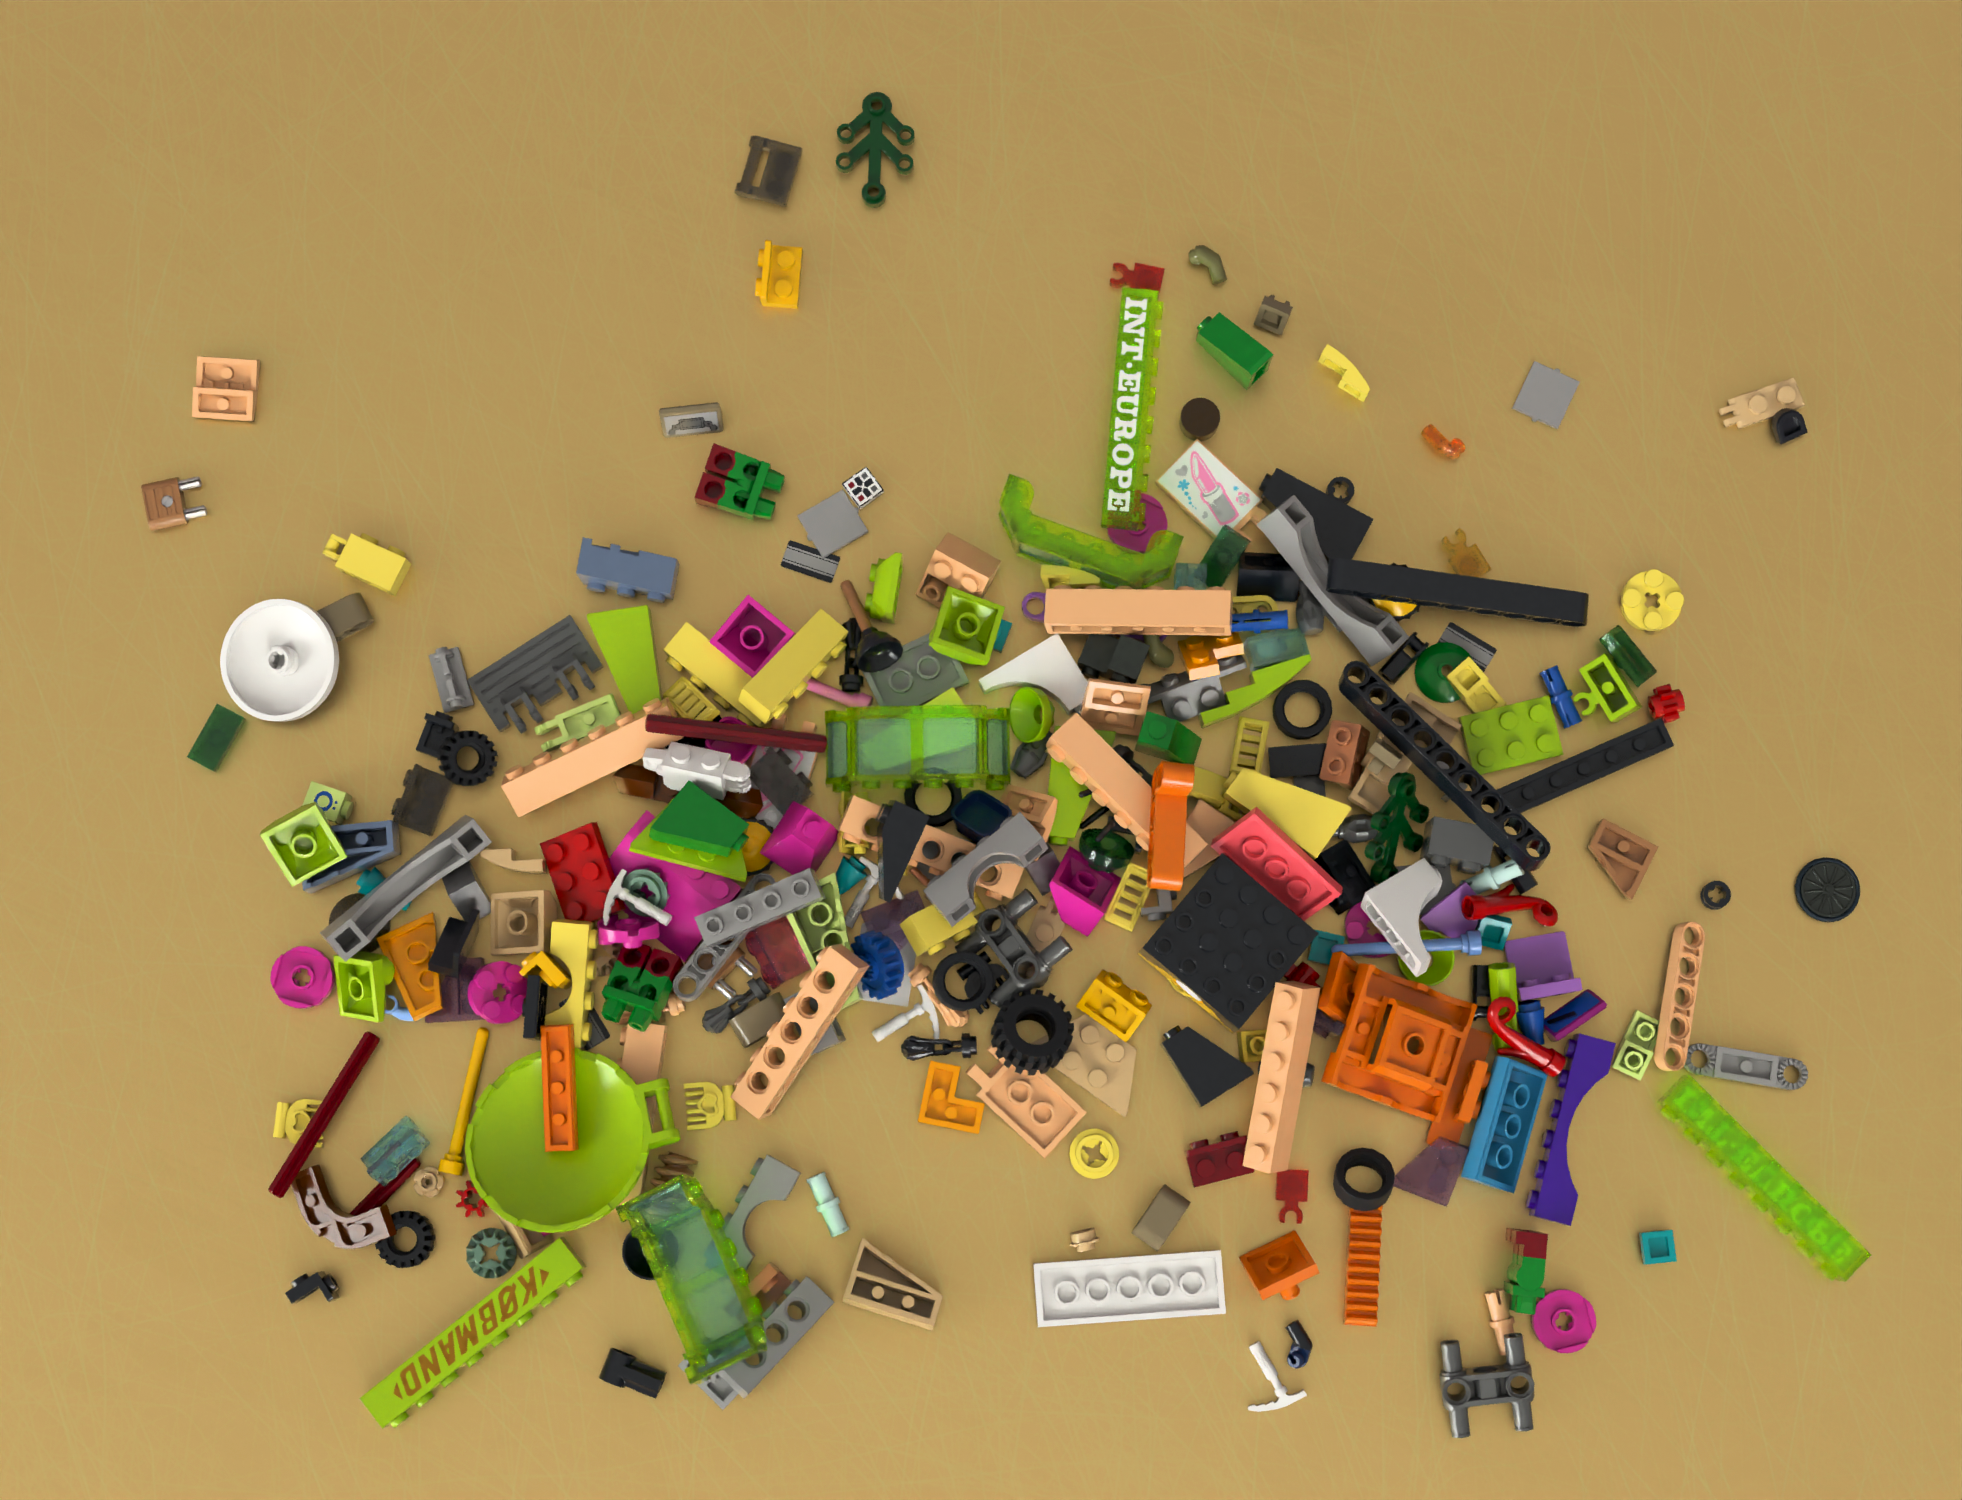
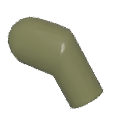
M1198 245L1195 249L1190 250L1188 255L1190 262L1196 265L1200 263L1206 265L1213 284L1227 280L1219 254L1205 245Z
M1143 635L1145 644L1150 645L1148 650L1150 660L1159 667H1170L1174 662L1172 650L1161 643L1159 635Z

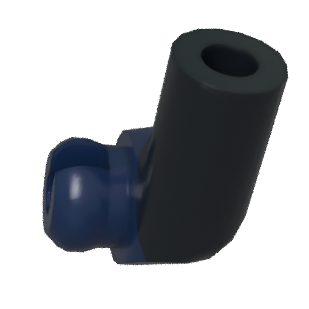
M1296 1320L1285 1327L1293 1340L1287 1362L1294 1369L1304 1367L1307 1364L1313 1347L1312 1341L1299 1320Z

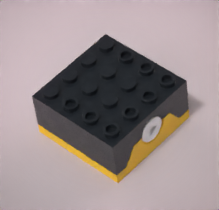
M1222 853L1139 951L1138 955L1163 976L1170 979L1174 985L1189 995L1195 1003L1233 1034L1242 1027L1275 987V982L1281 980L1319 933Z

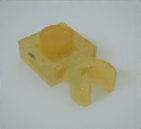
M1459 528L1455 531L1456 536L1459 538V543L1452 544L1447 536L1442 539L1443 547L1455 555L1448 562L1456 574L1481 577L1491 570L1476 543L1467 547L1465 544L1466 534L1462 529Z

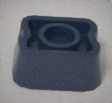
M973 790L953 807L951 816L956 830L975 843H978L983 837L991 836L1000 828L1001 823L1012 816V810L990 794L982 790Z

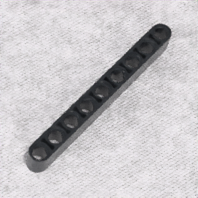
M1332 558L1328 562L1326 591L1330 593L1572 627L1587 625L1589 594L1583 592L1344 558Z
M1360 661L1348 663L1339 679L1338 686L1340 692L1512 860L1524 870L1535 871L1539 869L1550 853L1551 847L1548 840L1365 663ZM1348 677H1357L1361 683H1354ZM1376 697L1380 699L1383 704H1375L1371 701L1370 698ZM1392 719L1402 720L1405 726L1396 725ZM1414 740L1425 742L1427 747H1419ZM1437 762H1445L1449 769L1440 768ZM1459 783H1466L1472 791L1463 790ZM1481 805H1489L1494 810V813L1486 812ZM1504 827H1512L1517 835L1507 833ZM1527 848L1536 850L1539 857L1531 856L1527 852Z

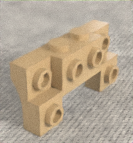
M1410 692L1405 702L1450 745L1462 724ZM1393 719L1396 725L1405 726L1402 720ZM1381 731L1378 732L1376 739L1379 737L1403 755L1402 759L1394 770L1385 764L1379 774L1376 775L1367 769L1375 757L1368 750L1360 763L1365 768L1347 798L1373 815L1382 808L1391 796L1388 793V785L1391 778L1396 773L1407 772L1412 764V761ZM1414 740L1416 745L1422 747L1423 741ZM1406 805L1404 815L1407 819L1410 810Z

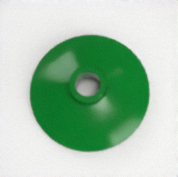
M1448 642L1437 643L1428 647L1420 655L1415 665V680L1420 691L1429 699L1440 703H1451L1460 700L1461 698L1441 673V668L1449 666L1453 670L1470 654L1459 645Z

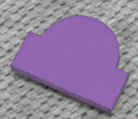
M1464 881L1423 914L1420 920L1429 930L1441 931L1444 935L1451 938H1460V934H1466V931H1474L1478 924V920L1465 919L1461 909L1462 900L1465 896L1477 894Z

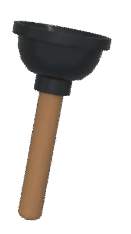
M850 580L843 581L840 587L862 631L860 635L862 639L857 646L856 663L858 668L863 672L869 673L882 671L898 661L902 656L903 647L898 639L887 632L878 631L877 628L872 626Z

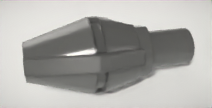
M1049 731L1038 742H1023L1016 749L1010 769L1018 776L1026 779L1041 768L1048 756V753L1045 752L1047 749L1046 743L1053 734Z

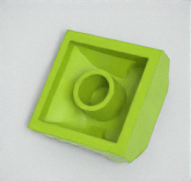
M895 552L887 559L879 558L877 564L872 563L869 581L874 582L873 594L867 593L865 601V611L870 612V618L880 619L884 623L894 624L903 571L902 553Z
M948 586L934 628L929 634L928 645L936 652L968 664L985 666L989 663L1005 607Z
M316 802L297 808L275 820L260 832L261 838L292 887L347 858L344 848L326 819L325 812Z
M363 951L357 952L346 962L338 955H333L340 1016L373 1022L384 1021L386 985L390 984L394 977L395 968L393 963L385 955Z

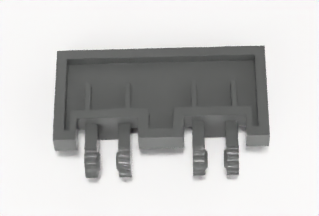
M571 615L469 678L467 682L499 732L512 726L505 716L508 713L522 734L527 730L526 724L515 711V707L524 702L533 720L539 723L544 719L530 699L532 696L536 698L542 707L563 693L556 682L560 680L574 701L579 697L578 691L570 683L566 675L576 669L584 686L591 690L595 685L582 665L586 663L593 674L604 666Z

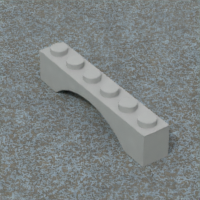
M1292 495L1272 510L1257 524L1371 667L1394 653L1409 638L1390 613L1374 607L1360 597L1326 591L1328 562L1320 548L1313 517L1295 495Z
M464 815L322 930L320 934L337 955L346 962L366 946L387 922L415 897L451 871L467 863L492 841L473 818Z

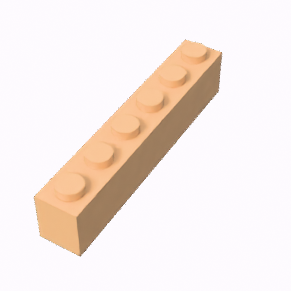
M1057 585L1054 589H1046L1044 625L1048 634L1231 636L1233 599L1231 590H1226L1219 586L1209 587L1207 590H1195V588L1189 586H1180L1177 590H1164L1160 586H1149L1146 589H1133L1130 586L1103 589L1100 586L1089 585L1085 589H1072V587L1067 585Z
M667 697L661 701L659 698H655L644 704L643 709L634 714L629 711L618 716L615 719L616 723L607 727L599 725L591 729L587 733V737L578 741L576 738L564 742L560 746V750L551 754L548 751L543 752L532 759L533 763L525 767L516 765L507 770L501 787L517 816L521 817L643 758L646 748L661 749L670 745L671 741L676 742L684 738V736L645 731V720L648 714L678 717L669 698Z
M1076 712L1050 736L1046 743V746L1049 748V754L1057 762H1063L1070 769L1072 778L1081 785L1085 784L1092 791L1094 800L1103 807L1107 806L1114 813L1116 822L1121 827L1128 828L1136 836L1137 843L1148 851L1151 786ZM1187 822L1184 869L1208 845Z
M1297 981L1275 982L1242 1166L1269 1174L1288 1170L1320 987Z
M629 1024L627 1027H622L620 1045L624 1046L623 1058H618L616 1063L629 1074L637 1085L661 1079L668 1027L665 1025L650 1024L645 1032L630 1027ZM656 1096L646 1098L652 1130L657 1107ZM650 1150L639 1180L629 1195L614 1210L641 1213Z

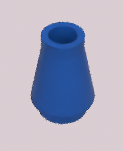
M1540 1000L1519 1002V1012L1516 1015L1522 1034L1540 1045L1545 1044V1007H1541Z

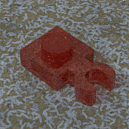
M1114 263L1113 271L1121 272L1123 277L1121 279L1110 278L1109 285L1114 288L1128 285L1130 286V295L1158 300L1165 269L1135 263L1134 271H1132L1122 263Z
M1288 1169L1287 1171L1276 1172L1275 1200L1284 1201V1206L1278 1213L1280 1223H1285V1214L1288 1211H1293L1296 1214L1297 1224L1302 1223L1303 1213L1298 1207V1201L1307 1202L1308 1170Z

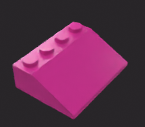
M646 810L625 835L609 860L615 878H617L622 869L626 870L628 875L636 869L649 867L650 871L660 873V878L663 882L668 883L666 888L670 897L667 900V906L663 910L671 914L672 919L667 926L659 922L660 937L656 939L686 962L704 941L694 917L735 900L743 889L727 877L630 852L629 849L632 841L655 818L654 815ZM648 885L638 889L646 894L647 899L652 894H655L648 890ZM624 902L626 909L623 911L628 915V913H632L633 911H631Z

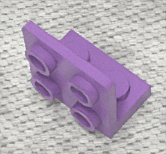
M1560 931L1506 941L1504 949L1507 962L1515 963L1518 1002L1583 990L1581 979H1574L1565 932Z

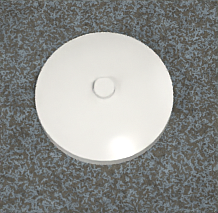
M287 599L262 601L245 610L230 626L221 649L220 668L222 679L231 698L248 714L262 720L274 722L297 720L316 710L328 697L335 684L339 669V650L335 635L327 621L317 611L303 603Z

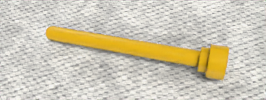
M480 1027L476 1033L448 1154L445 1153L444 1159H440L438 1167L440 1172L458 1176L463 1174L465 1164L462 1163L463 1157L460 1155L489 1036V1031L485 1027Z

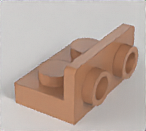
M1337 720L1331 722L1319 776L1321 780L1338 783L1346 790L1354 788L1361 776L1363 765L1360 763L1366 754L1370 732L1364 726Z
M770 1262L724 1309L732 1318L736 1317L746 1328H750L762 1317V1314L773 1302H776L784 1294L783 1292L790 1286L791 1282Z

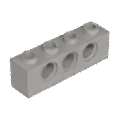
M808 868L694 918L707 947H714L822 901L826 897L815 870Z
M808 1276L801 1283L795 1279L783 1292L787 1298L780 1305L773 1302L762 1314L766 1320L758 1328L753 1324L740 1337L744 1343L738 1350L735 1351L731 1347L720 1358L719 1362L722 1366L717 1373L743 1399L834 1303ZM795 1305L799 1307L802 1311V1318L798 1320L791 1318L787 1312L788 1306ZM766 1329H777L780 1332L781 1340L779 1342H771L766 1336ZM746 1351L756 1352L759 1356V1364H748L745 1361L744 1353Z

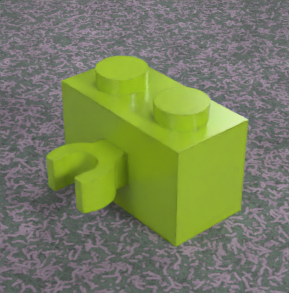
M1604 653L1579 669L1592 691L1590 693H1578L1573 698L1576 703L1584 698L1589 701V707L1581 712L1583 716L1594 713L1597 704H1600L1609 720L1617 723L1642 707L1611 655Z

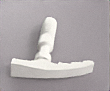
M864 856L860 857L859 862L871 871V875H867L865 879L867 881L866 884L857 893L853 904H851L847 915L844 917L846 926L853 928L863 906H865L869 899L871 888L878 882V865ZM898 886L895 891V896L898 899L903 900L904 895L900 887Z
M622 869L606 897L603 911L604 925L607 926L610 921L609 915L611 907L615 903L614 899L619 898L623 901L631 902L636 909L667 926L672 919L671 914L661 910V908L656 907V905L642 897L638 898L632 895L629 889L622 888L623 881L627 876V871Z
M922 984L917 986L922 996V1004L916 1003L913 1005L914 1008L907 1013L897 1015L888 1023H885V1025L883 1024L880 1028L872 1031L877 1042L908 1024L909 1020L919 1014L921 1016L925 1013L924 1011L930 1014L929 1018L933 1023L934 1039H939L940 1030L937 1013L933 1002Z
M1260 1341L1249 1346L1265 1377L1272 1382L1276 1389L1274 1391L1276 1396L1279 1397L1276 1402L1272 1400L1266 1405L1264 1403L1249 1405V1411L1261 1412L1283 1408L1307 1396L1304 1389L1294 1394H1286L1288 1390L1277 1377L1278 1372L1274 1365L1271 1364Z

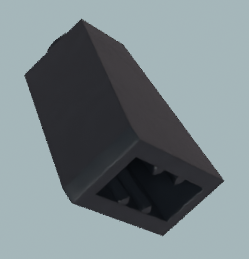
M1178 1025L1163 1034L1166 1040L1160 1045L1199 1107L1204 1106L1254 1074L1250 1067L1190 1027L1181 1030Z

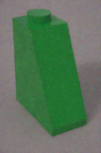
M1220 312L1213 319L1210 316L1206 317L1197 327L1199 332L1196 341L1246 390L1268 371L1273 354Z
M1147 711L1135 751L1170 762L1194 765L1202 739L1179 721Z
M689 780L651 826L649 837L655 841L728 857L733 850L739 852L749 839L746 835L749 824Z

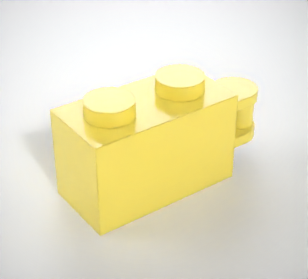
M351 533L348 540L331 534L322 554L337 561L335 567L341 572L393 596H396L411 566V563L404 558L405 552L390 545L388 549H384L377 545L379 542L377 539L364 533L360 537ZM341 544L344 548L341 554L338 555L336 552Z
M976 891L974 892L976 908L953 927H951L933 904L909 916L899 924L917 957L926 952L932 956L945 949L944 943L948 940L953 939L957 943L971 935L969 929L978 923L975 917L986 910Z

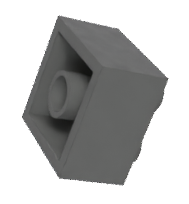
M1434 816L1425 825L1420 859L1425 858L1430 865L1436 868L1444 869L1445 865L1458 866V872L1475 874L1476 871H1480L1490 865L1494 841L1476 824Z

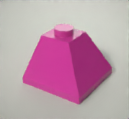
M793 801L759 853L791 875L808 868L815 870L816 873L836 842L839 831L809 808Z
M1069 846L1049 883V887L1061 921L1088 937L1104 915L1122 878Z

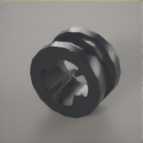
M1336 477L1328 484L1326 494L1348 504L1354 495V485L1346 477ZM1338 485L1339 488L1341 485L1347 488L1345 491L1347 497L1342 498V495L1339 498L1333 495L1335 492L1333 486Z
M1721 881L1708 883L1700 893L1702 904L1711 910L1723 908L1731 898L1729 887ZM1715 887L1720 889L1719 894H1723V898L1719 899L1716 903L1711 901L1713 897L1709 898L1708 892L1713 891Z

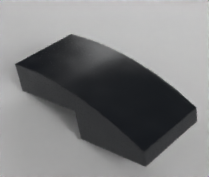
M1327 743L1269 747L1270 777L1275 779L1320 775Z

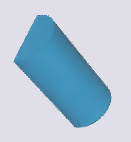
M1495 1056L1490 1080L1485 1089L1461 1173L1462 1178L1514 1194L1548 1076L1546 1073L1513 1059Z

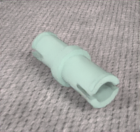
M1511 859L1493 868L1491 866L1485 867L1484 872L1462 880L1460 884L1466 881L1478 895L1491 888L1497 890L1501 887L1500 884L1520 875L1522 876L1525 873Z
M822 1172L807 1179L806 1181L809 1183L818 1204L816 1206L817 1212L822 1213L831 1237L848 1231L850 1228L838 1205L840 1199L838 1196H834L826 1178V1173Z

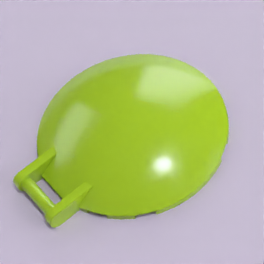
M575 1048L579 1150L545 1152L541 1051L529 1054L504 1069L505 1072L492 1085L489 1083L475 1104L477 1108L472 1117L471 1124H468L465 1154L469 1175L479 1196L504 1220L527 1230L545 1233L566 1232L587 1226L609 1214L629 1195L643 1172L649 1150L676 1143L681 1139L679 1129L675 1128L668 1096V1091L670 1090L669 1081L666 1078H661L637 1085L629 1074L611 1059L599 1053L595 1054ZM656 1096L663 1130L653 1133L646 1101V1098Z

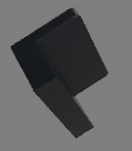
M1238 552L1236 596L1266 595L1274 601H1297L1300 578L1281 554Z
M473 909L468 922L449 917L428 962L429 971L458 979L479 932V910Z

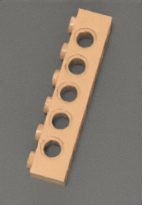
M851 795L837 829L844 832L842 838L858 845L861 839L873 844L871 850L878 852L877 835H868L865 831V823L870 818H876L881 806ZM926 825L908 865L917 868L920 862L930 866L929 873L936 876L943 875L952 867L951 858L954 854L961 852L967 855L976 848V844ZM928 841H934L938 846L937 855L931 859L926 858L922 852L923 845ZM1001 863L993 866L995 875L990 881H983L981 877L978 878L975 886L978 885L987 889L986 896L1002 902L1004 896L1013 898L1024 868L1012 863Z
M842 944L826 946L816 958L817 966L813 972H808L801 980L799 986L802 989L796 997H792L783 1008L785 1014L781 1021L772 1025L766 1035L769 1039L763 1047H759L750 1058L752 1065L747 1072L740 1074L733 1085L736 1089L730 1097L758 1120L771 1116L870 966ZM828 972L832 973L835 978L833 987L827 983L826 976ZM811 997L815 998L818 1003L817 1012H814L810 1007ZM795 1022L801 1027L800 1037L794 1033L793 1026ZM778 1047L784 1051V1062L780 1061L777 1057ZM762 1072L768 1078L767 1087L764 1086L761 1082L760 1077Z

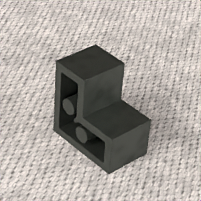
M1089 634L1077 666L1082 669L1083 675L1093 679H1098L1101 676L1110 681L1136 684L1150 645L1122 634L1120 639L1107 634Z

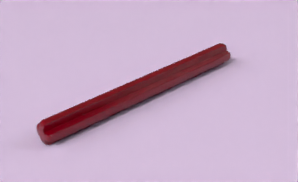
M648 714L645 720V731L651 733L824 753L827 747V737L821 734Z
M368 1031L365 1032L268 1188V1191L278 1198L284 1197L378 1045L380 1038Z

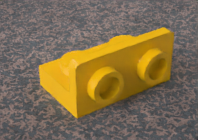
M765 240V249H759L758 267H763L762 278L756 279L755 289L756 296H760L762 306L798 309L803 257L802 247L772 245V240Z
M535 951L532 952L521 963L523 968L519 973L527 979L528 975H540L550 987L553 986L555 989L560 987L567 990L572 986V977L550 954L544 951H540L538 954Z
M1102 969L1076 1007L1124 1042H1127L1151 1009L1152 1004L1148 1002L1147 997L1143 993L1131 990L1124 985L1118 975Z

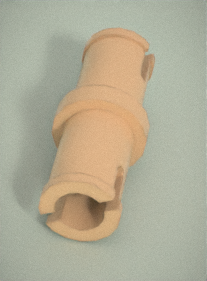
M1501 1288L1493 1290L1492 1293L1487 1291L1484 1294L1492 1319L1489 1321L1490 1328H1494L1499 1354L1506 1355L1504 1335L1514 1333L1512 1324L1515 1323L1514 1316H1511L1509 1313L1505 1290Z

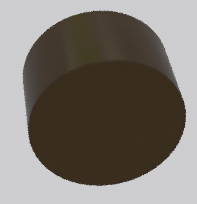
M1192 399L1182 409L1179 420L1180 429L1187 438L1193 441L1196 439L1199 441L1208 440L1217 431L1220 422V412L1217 406L1209 399Z

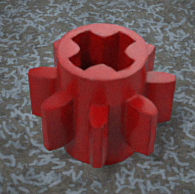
M1670 684L1653 689L1654 695L1648 696V707L1654 719L1661 717L1663 723L1679 719L1678 712L1685 711V702L1679 689L1672 690Z
M1303 961L1298 967L1293 964L1283 976L1287 979L1286 981H1297L1321 987L1316 983L1320 975Z
M468 1180L466 1181L467 1189L465 1191H456L461 1196V1202L456 1207L467 1209L465 1217H470L473 1211H477L479 1217H484L483 1209L489 1206L483 1199L478 1201V1207L476 1204L469 1203V1199L473 1197L472 1191L475 1194H478L472 1181Z

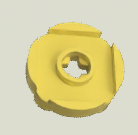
M1656 569L1640 572L1633 576L1625 584L1621 593V612L1631 626L1642 631L1655 632L1667 628L1679 617L1684 604V597L1676 581L1669 575ZM1645 594L1657 596L1658 608L1654 606L1648 608L1645 606L1644 603L1647 601Z

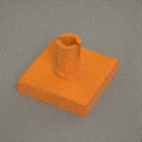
M1343 951L1332 953L1324 986L1320 988L1321 994H1319L1317 1005L1320 1010L1344 1027L1355 995L1350 993L1359 964Z
M1295 1230L1239 1257L1243 1268L1262 1300L1279 1292L1285 1300L1294 1299L1300 1293V1288L1297 1284L1319 1274L1316 1263Z

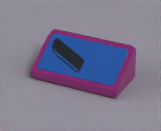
M1587 989L1544 1019V1032L1551 1042L1559 1041L1607 1008V1004L1594 992Z

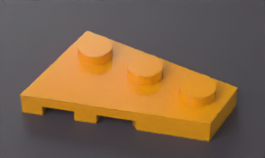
M431 912L376 938L383 955L394 965V979L414 1022L443 1008L440 973L428 970V962L437 945L435 914Z

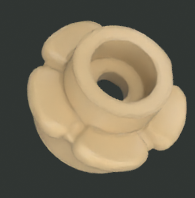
M427 1166L424 1170L419 1169L413 1178L416 1193L421 1196L426 1195L429 1198L436 1196L444 1185L443 1176L437 1168ZM427 1179L431 1180L430 1185H427L425 1183Z
M1087 1228L1070 1233L1072 1240L1070 1246L1076 1247L1077 1252L1096 1248L1095 1242L1100 1240V1237L1096 1236L1095 1228Z

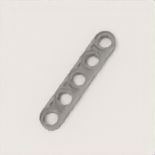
M764 873L755 875L736 899L754 892L756 884L761 881H767L770 884L775 883L774 878ZM749 932L735 937L728 945L719 944L714 947H707L703 941L673 981V989L677 997L686 1002L696 1000ZM711 954L715 957V964L711 969L703 970L698 966V960L702 955ZM684 979H693L696 982V989L691 994H683L679 991V985Z

